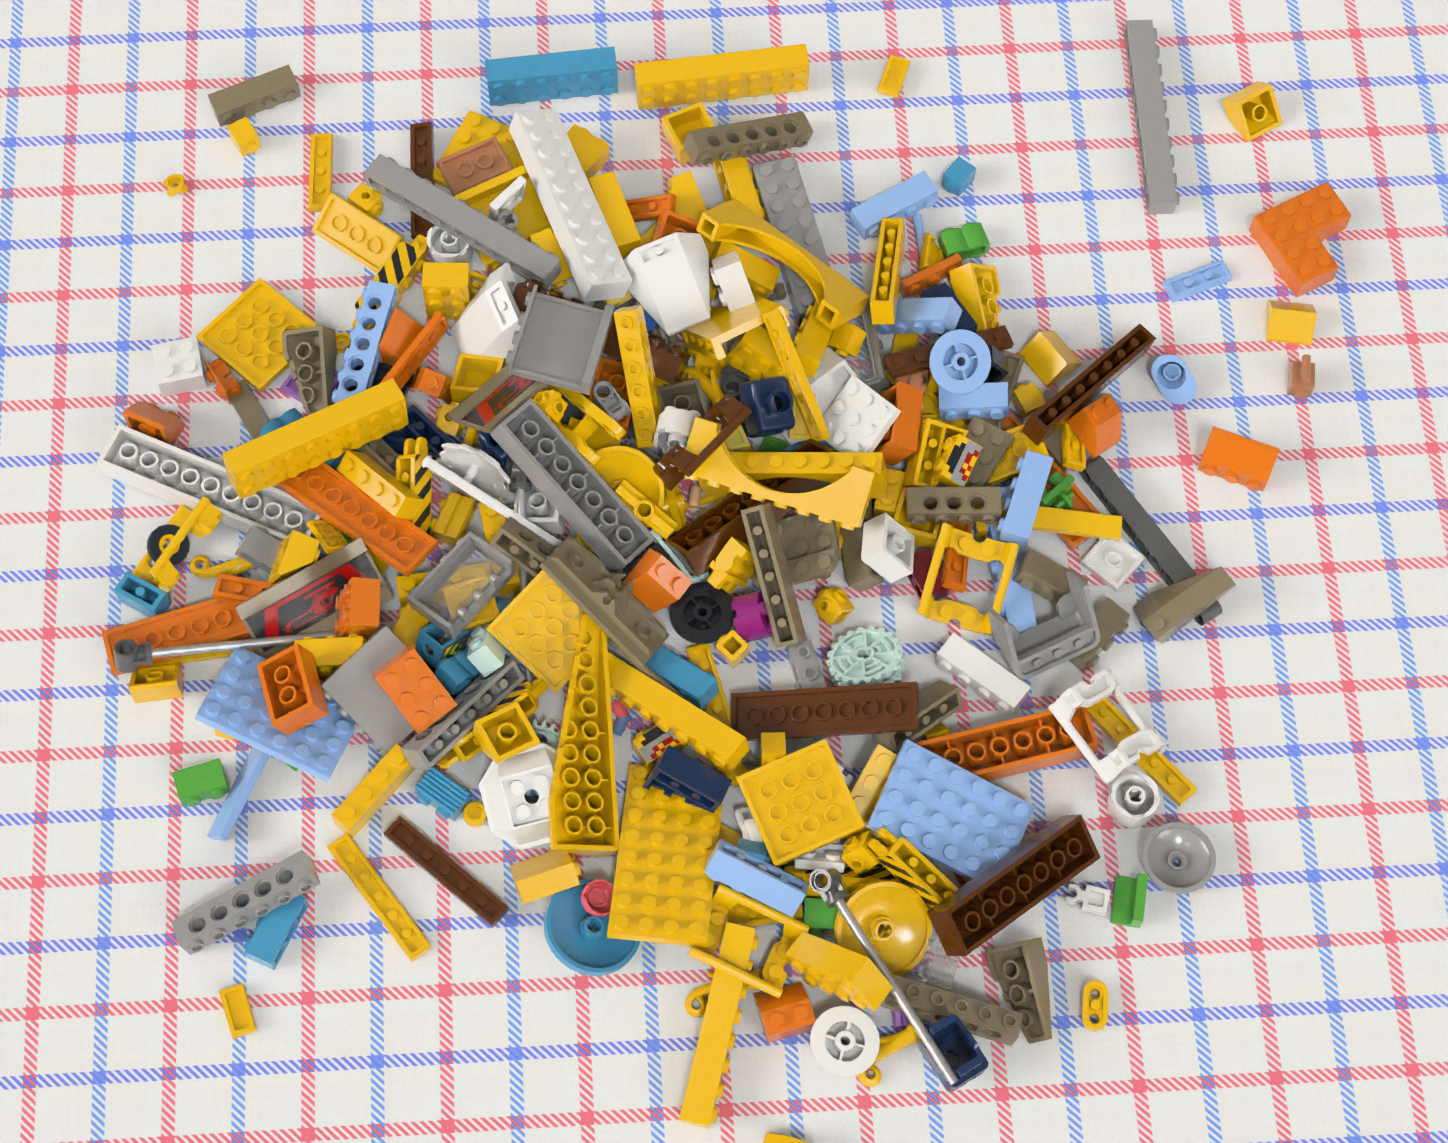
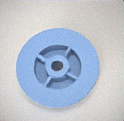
M958 329L945 333L935 342L930 353L929 365L934 380L940 387L951 393L965 394L976 390L984 383L991 368V355L987 344L979 335L969 330Z

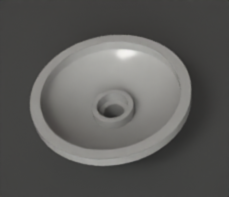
M1171 822L1157 827L1147 837L1142 849V863L1146 874H1148V877L1155 885L1171 893L1186 894L1197 891L1210 880L1216 866V854L1211 841L1200 829L1187 823ZM1172 860L1179 861L1180 866H1174Z

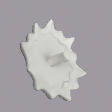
M444 443L441 445L444 449L439 453L441 458H437L434 461L486 494L492 495L495 499H501V491L507 490L506 483L510 484L511 480L503 471L499 462L482 450H477L466 444Z

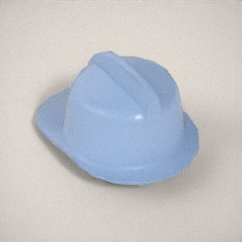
M1172 354L1159 356L1151 366V375L1161 393L1173 404L1182 405L1188 403L1195 396L1197 384L1186 363L1180 357Z

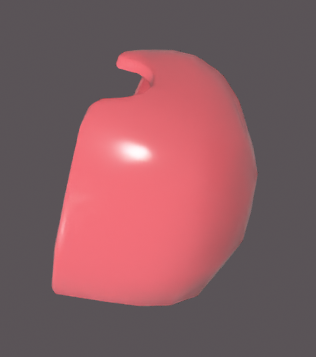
M595 879L586 884L581 893V903L584 910L596 917L609 915L613 885L605 879Z

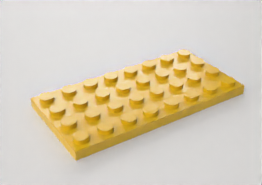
M630 764L607 938L707 948L714 880L704 872L707 860L719 841L723 801L716 811L712 813L685 803L686 798L672 794L671 797L665 796L664 790L651 786L650 790L643 788L653 766L647 768L646 765Z

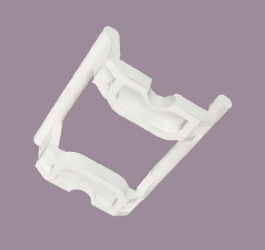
M1110 668L1093 675L1090 679V685L1082 681L1070 687L1048 707L1106 785L1113 781L1123 769L1136 763L1141 758L1140 752L1145 753L1147 756L1154 752L1160 755L1166 751L1165 747L1167 745V742L1157 729H1151L1121 691L1119 688L1121 683ZM1112 693L1140 731L1123 739L1111 754L1099 760L1070 720L1076 708L1090 707L1107 698Z

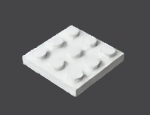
M852 374L823 415L831 438L825 441L839 452H873L902 411Z

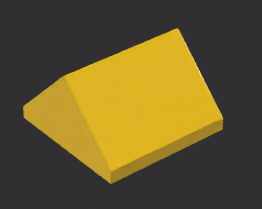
M1268 300L1266 341L1311 346L1317 317L1314 306L1311 304Z
M1039 331L1019 353V355L1025 357V364L1046 388L1082 365V362L1055 331Z
M181 662L149 666L132 672L128 688L135 703L183 698Z

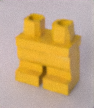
M731 537L717 556L716 561L713 560L710 563L709 567L714 571L707 578V581L716 589L720 590L722 588L728 594H732L737 586L745 588L748 584L746 580L753 576L755 570L750 545Z

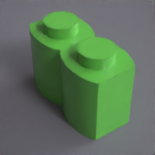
M969 222L961 228H946L939 234L938 243L945 259L958 253L963 261L967 258L982 256L989 251V240L982 224L979 222Z

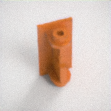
M215 359L211 365L205 360L204 363L207 370L204 373L208 381L216 384L215 390L221 399L225 397L230 405V397L241 394L240 384L233 375L228 377L231 375V372L223 360Z

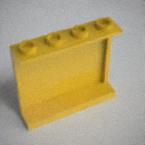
M521 165L452 196L457 200H464L474 210H481L489 218V204L521 175L526 179L525 198L511 210L518 216L516 232L525 240L530 235L550 228L552 233H554L525 165ZM475 249L487 272L495 271L502 266Z
M753 294L755 303L730 312L728 305L724 307L721 305L711 310V320L683 330L681 335L686 347L720 360L726 357L722 343L763 324L762 314L779 308L786 327L790 326L788 321L789 313L785 306Z

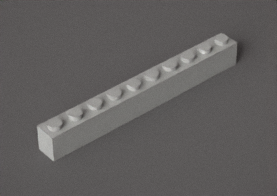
M1127 20L1124 39L1147 215L1173 214L1176 205H1179L1180 196L1179 192L1175 191L1177 175L1173 173L1172 169L1174 168L1175 161L1174 155L1170 154L1172 138L1168 136L1167 132L1169 131V118L1165 117L1167 101L1163 100L1165 87L1164 82L1160 80L1162 76V65L1158 64L1160 49L1155 43L1157 40V29L1153 28L1152 20Z
M379 154L364 172L368 186L501 265L509 263L513 272L528 281L531 279L537 280L544 284L543 288L548 289L561 273L560 260L554 253H547L537 243L529 242L518 232L505 228L501 222L491 220L481 210H474L462 199L457 200L447 190L439 189L428 179L418 177L411 169L403 168L391 157L386 158Z

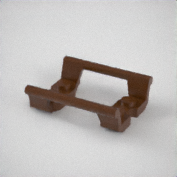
M726 394L716 402L701 418L722 424L721 432L698 455L689 452L679 444L670 449L653 466L655 474L662 480L664 486L671 491L685 475L690 477L752 413L751 409L741 404L734 396Z

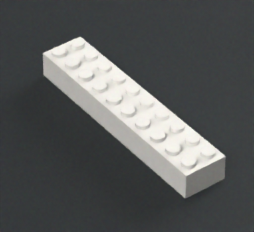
M556 108L516 111L509 131L583 301L590 302L624 298L632 283V278Z
M121 424L117 426L97 460L102 474L176 505H184L192 511L204 496L222 512L223 517L220 523L247 533L254 525L255 527L265 528L269 535L276 539L284 540L293 530L316 539L306 523L311 520H324L286 492L274 487L265 488L251 497H245L240 500L228 480L225 467Z

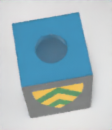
M446 613L442 618L449 622L450 615ZM431 623L419 631L415 650L422 659L435 668L441 659H448L457 651H464L466 649L470 635L469 630L466 629L455 640L451 639L444 645H441L437 640L442 638L445 632ZM428 646L432 648L433 655L427 652L426 648Z

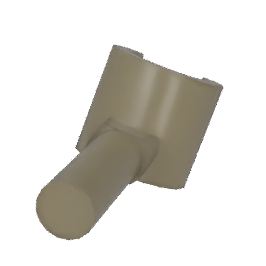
M776 284L773 289L774 294L766 299L770 301L776 299L784 300L787 295L784 284Z

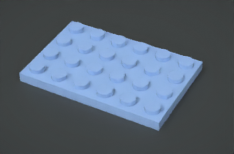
M234 649L199 708L195 720L328 783L356 730L353 726L356 722L350 715L345 718L337 710L339 704L334 699L329 701L324 696L329 714L290 735H286L272 726L257 668V664L265 661L266 658L247 649Z
M906 739L866 827L877 831L880 827L889 830L896 838L902 837L908 840L924 857L971 881L1019 847L1035 806Z

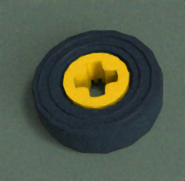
M166 524L157 527L151 532L147 539V550L154 562L158 560L165 550L163 548V545L166 543L165 540L171 542L180 529L179 527ZM187 535L169 559L173 566L182 562L189 552L190 542Z

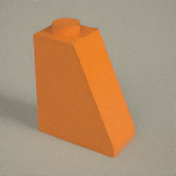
M418 367L410 388L451 404L450 385L452 379L430 369Z

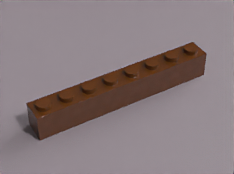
M1138 324L1034 412L1021 431L1033 443L1039 446L1145 355L1156 340V337L1144 326Z

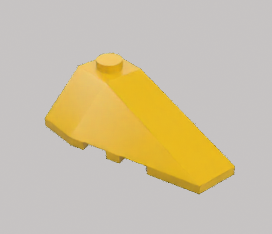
M970 262L949 271L951 287L956 297L978 324L977 332L1001 326L998 321L1001 305L997 304V295L1001 294V287L996 266Z

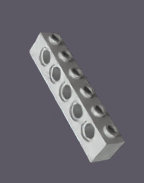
M504 659V665L487 677L480 674L454 699L457 703L456 707L421 734L417 733L401 748V751L413 768L429 770L474 727V721L485 717L525 679L514 660Z
M301 850L173 920L171 923L179 946L190 955L198 953L206 946L224 939L226 935L237 929L244 928L248 923L267 915L275 908L289 903L295 897L311 891L315 886L321 884L312 860Z

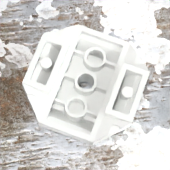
M540 743L498 764L492 761L479 784L491 832L520 850L550 842L548 799L557 750L545 743ZM530 789L536 790L539 793V799L535 803H529L525 799V793Z

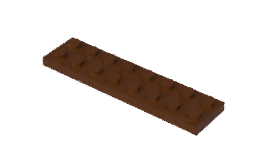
M914 681L731 693V728L746 737L747 741H761V733L785 732V739L919 731V683Z

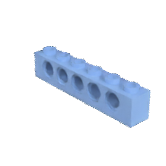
M369 280L367 288L364 287L362 307H359L356 312L357 324L350 333L351 345L350 348H346L344 353V361L346 362L344 368H341L338 374L339 386L338 389H334L332 394V402L334 404L372 387L381 357L379 344L394 312L398 298L396 285ZM374 305H381L378 309H371ZM368 325H375L373 329H365ZM363 345L369 346L366 350L359 349ZM358 365L363 366L361 370H353ZM351 386H357L354 391L347 390Z

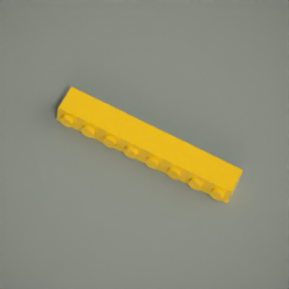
M608 652L610 698L616 697L627 709H635L646 721H654L662 731L666 733L670 731L681 743H689L697 753L702 756L708 755L721 768L725 766L732 771L748 753L750 748L746 737Z
M726 922L718 959L751 974L754 961L750 960L751 952L757 951L759 937L755 936L756 929ZM716 968L679 1118L681 1123L710 1129L711 1123L716 1124L719 1109L715 1108L717 1098H722L725 1084L720 1082L722 1074L728 1073L731 1060L726 1057L728 1049L734 1048L736 1034L732 1033L734 1024L739 1025L742 1010L738 1009L740 999L745 1000L748 985H745L743 981Z

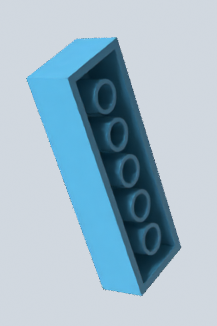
M614 46L485 60L490 106H504L516 103L525 104L535 101L545 102L554 99L565 100L572 97H590L591 95L618 93V71Z

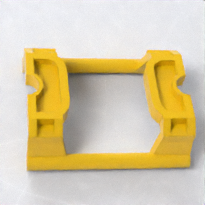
M204 496L193 511L184 505H180L167 523L179 527L178 532L152 568L149 566L152 558L147 551L132 574L165 592L171 591L181 577V573L174 568L169 559L189 532L197 538L209 535L222 519V512Z
M942 523L917 614L947 624L952 619H956L959 621L961 629L994 636L988 613L985 615L980 614L976 608L952 600L935 601L932 595L946 547L953 548L961 556L989 563L994 560L1002 562L1004 568L992 609L1000 615L1020 545L1012 542L1003 543L989 538L979 543L973 539L972 533L958 530L950 524Z
M720 883L712 898L707 948L690 946L687 955L776 998H780L783 991L782 987L788 975L785 973L783 966L792 963L785 954L802 931L807 933L810 926ZM737 903L784 924L783 935L780 941L776 942L771 948L762 968L761 978L712 956L724 935L726 922H728L727 913Z

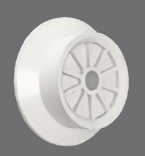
M837 1006L822 1013L815 1021L810 1033V1047L815 1060L824 1070L836 1076L852 1077L863 1073L874 1063L879 1052L880 1039L874 1022L867 1014L854 1007ZM841 1040L846 1042V1046L841 1044Z

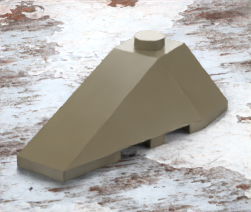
M319 325L283 331V354L285 360L290 365L292 378L297 383L299 396L308 416L330 406L332 403L337 353L335 330Z
M1220 566L1151 592L1137 603L1134 609L1153 637L1163 644L1235 587L1236 583L1224 568Z
M1042 938L1029 939L985 950L991 976L1001 986L1004 992L1003 998L1006 1002L1010 1003L1014 1011L1023 1014L1021 1030L1028 1043L1052 1039L1048 965Z

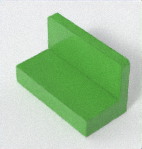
M1138 873L1136 879L1122 876L1115 878L1110 919L1112 924L1140 928L1144 918L1148 874Z

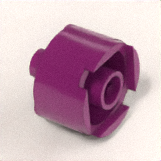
M761 590L733 598L731 607L732 611L736 610L737 617L733 618L738 635L743 640H746V643L773 636Z

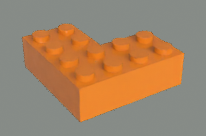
M1326 182L1254 216L1249 232L1297 298L1334 279L1339 266L1321 240L1346 229L1352 215L1330 184Z

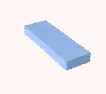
M1223 259L1165 280L1162 286L1173 303L1229 282L1233 276Z

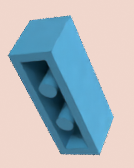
M660 646L646 662L647 666L652 668L670 686H673L675 690H678L677 692H680L682 696L684 695L689 702L691 701L694 706L696 705L701 710H704L719 693L717 679L712 673L704 672L692 661H686L679 657L673 650H667Z
M299 895L289 903L281 905L270 911L267 915L258 918L256 923L257 929L254 935H250L244 945L245 954L248 959L272 970L276 969L309 906L305 897Z

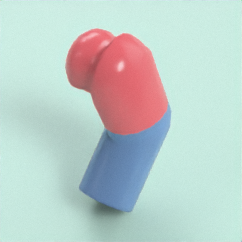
M614 700L611 702V711L617 719L612 730L615 735L622 736L630 720V714L628 709L621 704L620 700Z

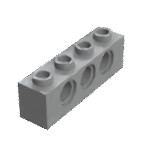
M808 640L789 645L787 657L797 688L827 687L812 641ZM814 737L815 741H819V740H823V739H826V738H830V737Z

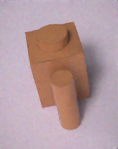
M1308 354L1302 355V362L1292 361L1288 370L1287 395L1295 396L1296 398L1310 397L1315 387V363H1311V356Z

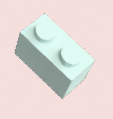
M490 622L484 627L479 626L473 630L467 653L468 660L484 677H487L504 665L506 647L486 630Z

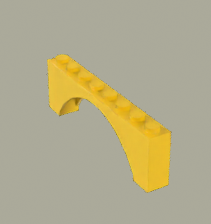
M691 171L670 178L666 182L668 185L667 194L673 193L676 196L675 213L699 222L702 213L707 208ZM656 222L640 237L642 246L651 242ZM550 228L530 235L527 241L537 243L542 250L547 253H554L560 260L561 273L550 286H554L555 289L566 286V281L572 279L573 275L555 234L552 233Z
M731 199L702 213L696 231L711 242H729L750 247L774 257L795 271L807 283L815 296L818 306L815 318L831 330L863 314L870 298L868 294L737 199Z
M695 417L686 450L698 455L721 432L722 424ZM723 442L690 477L685 475V478L694 481L702 478L708 480L707 485L716 488L724 485L730 487L729 492L742 495L743 492L752 494L751 499L760 502L769 499L774 501L773 506L783 509L791 506L796 508L795 512L798 514L809 516L810 513L819 515L818 520L831 523L832 520L841 522L840 527L854 531L855 527L859 528L862 526L878 473L852 466L848 474L829 486L807 493H785L768 488L746 474L736 463L725 442Z
M730 452L736 463L755 481L793 477L834 483L848 474L852 466H857L878 473L870 498H887L889 477L882 452ZM698 479L704 496L726 497L730 493V487L721 485L720 488L707 485L708 480Z

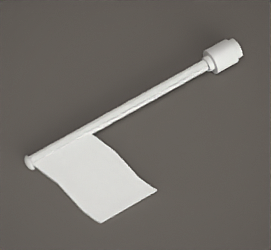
M430 455L423 459V468H429L435 477L465 496L474 499L476 503H484L507 519L511 516L554 549L562 543L543 529L431 459ZM591 553L607 570H609V568L598 556Z

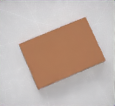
M495 136L436 161V166L453 196L514 169Z

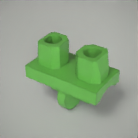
M1056 471L1048 480L1053 489L1049 491L1044 488L1039 506L1051 508L1054 505V508L1070 510L1073 507L1071 499L1075 496L1070 491L1073 488L1071 483L1075 478L1070 474L1065 477Z

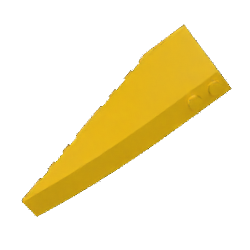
M583 614L581 616L548 799L551 850L582 856L608 857L618 852L619 825L607 634L587 614Z

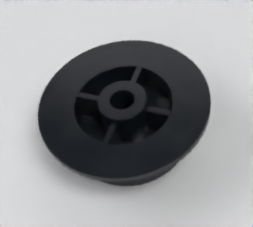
M710 583L691 584L681 598L670 605L669 616L672 627L680 637L691 643L710 644L716 642L722 635L728 634L734 624L735 610L732 611V599L722 588L720 590L716 589Z

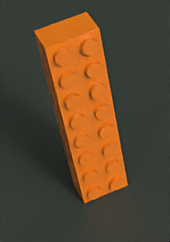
M1078 707L1070 722L1096 755L1099 743L1088 710L1085 707ZM1050 710L915 742V744L986 781L1086 758Z

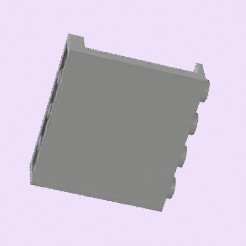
M534 284L532 293L528 292L525 299L526 312L521 311L518 325H521L520 330L515 331L513 335V351L509 350L505 364L509 365L508 374L590 395L613 321L615 306L606 304L604 310L541 294L537 292L538 285Z
M382 623L377 628V632L324 682L321 680L320 683L323 687L324 696L329 701L334 699L339 704L337 710L345 718L350 715L356 722L353 726L362 736L367 733L372 738L369 743L378 752L383 750L387 754L396 743L399 744L414 728L372 675L379 667L406 648L388 627Z

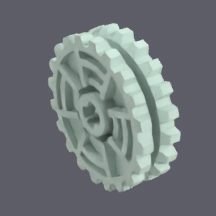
M869 626L868 629L858 627L855 632L849 630L846 636L840 635L837 638L838 642L831 644L832 651L827 652L828 660H826V664L834 686L895 683V680H901V672H905L906 669L904 664L906 659L905 655H903L900 639L895 637L892 631L886 633L883 627H880L878 630L874 626Z

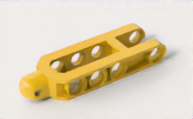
M548 385L547 391L552 389L559 392L586 415L573 430L566 428L561 422L553 424L590 464L596 467L603 458L592 450L585 441L599 426L617 441H620L627 432L581 393Z

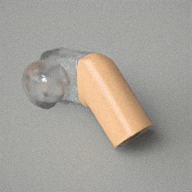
M697 485L691 486L688 499L690 511L694 519L707 512L705 507H699L702 489Z

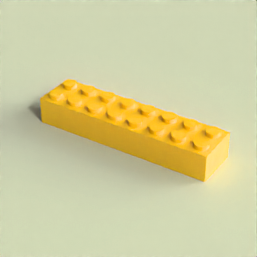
M806 44L634 63L638 110H650L665 106L673 107L682 104L693 105L699 102H716L725 99L736 100L742 97H759L760 95L768 94L778 95L785 92L808 90L810 64Z
M391 378L224 452L222 455L228 480L241 500L245 497H251L265 488L273 487L283 480L296 477L299 473L310 468H316L323 462L338 458L343 453H346L347 450L358 449L372 440H378L392 431L400 430L409 424L406 399L394 379Z

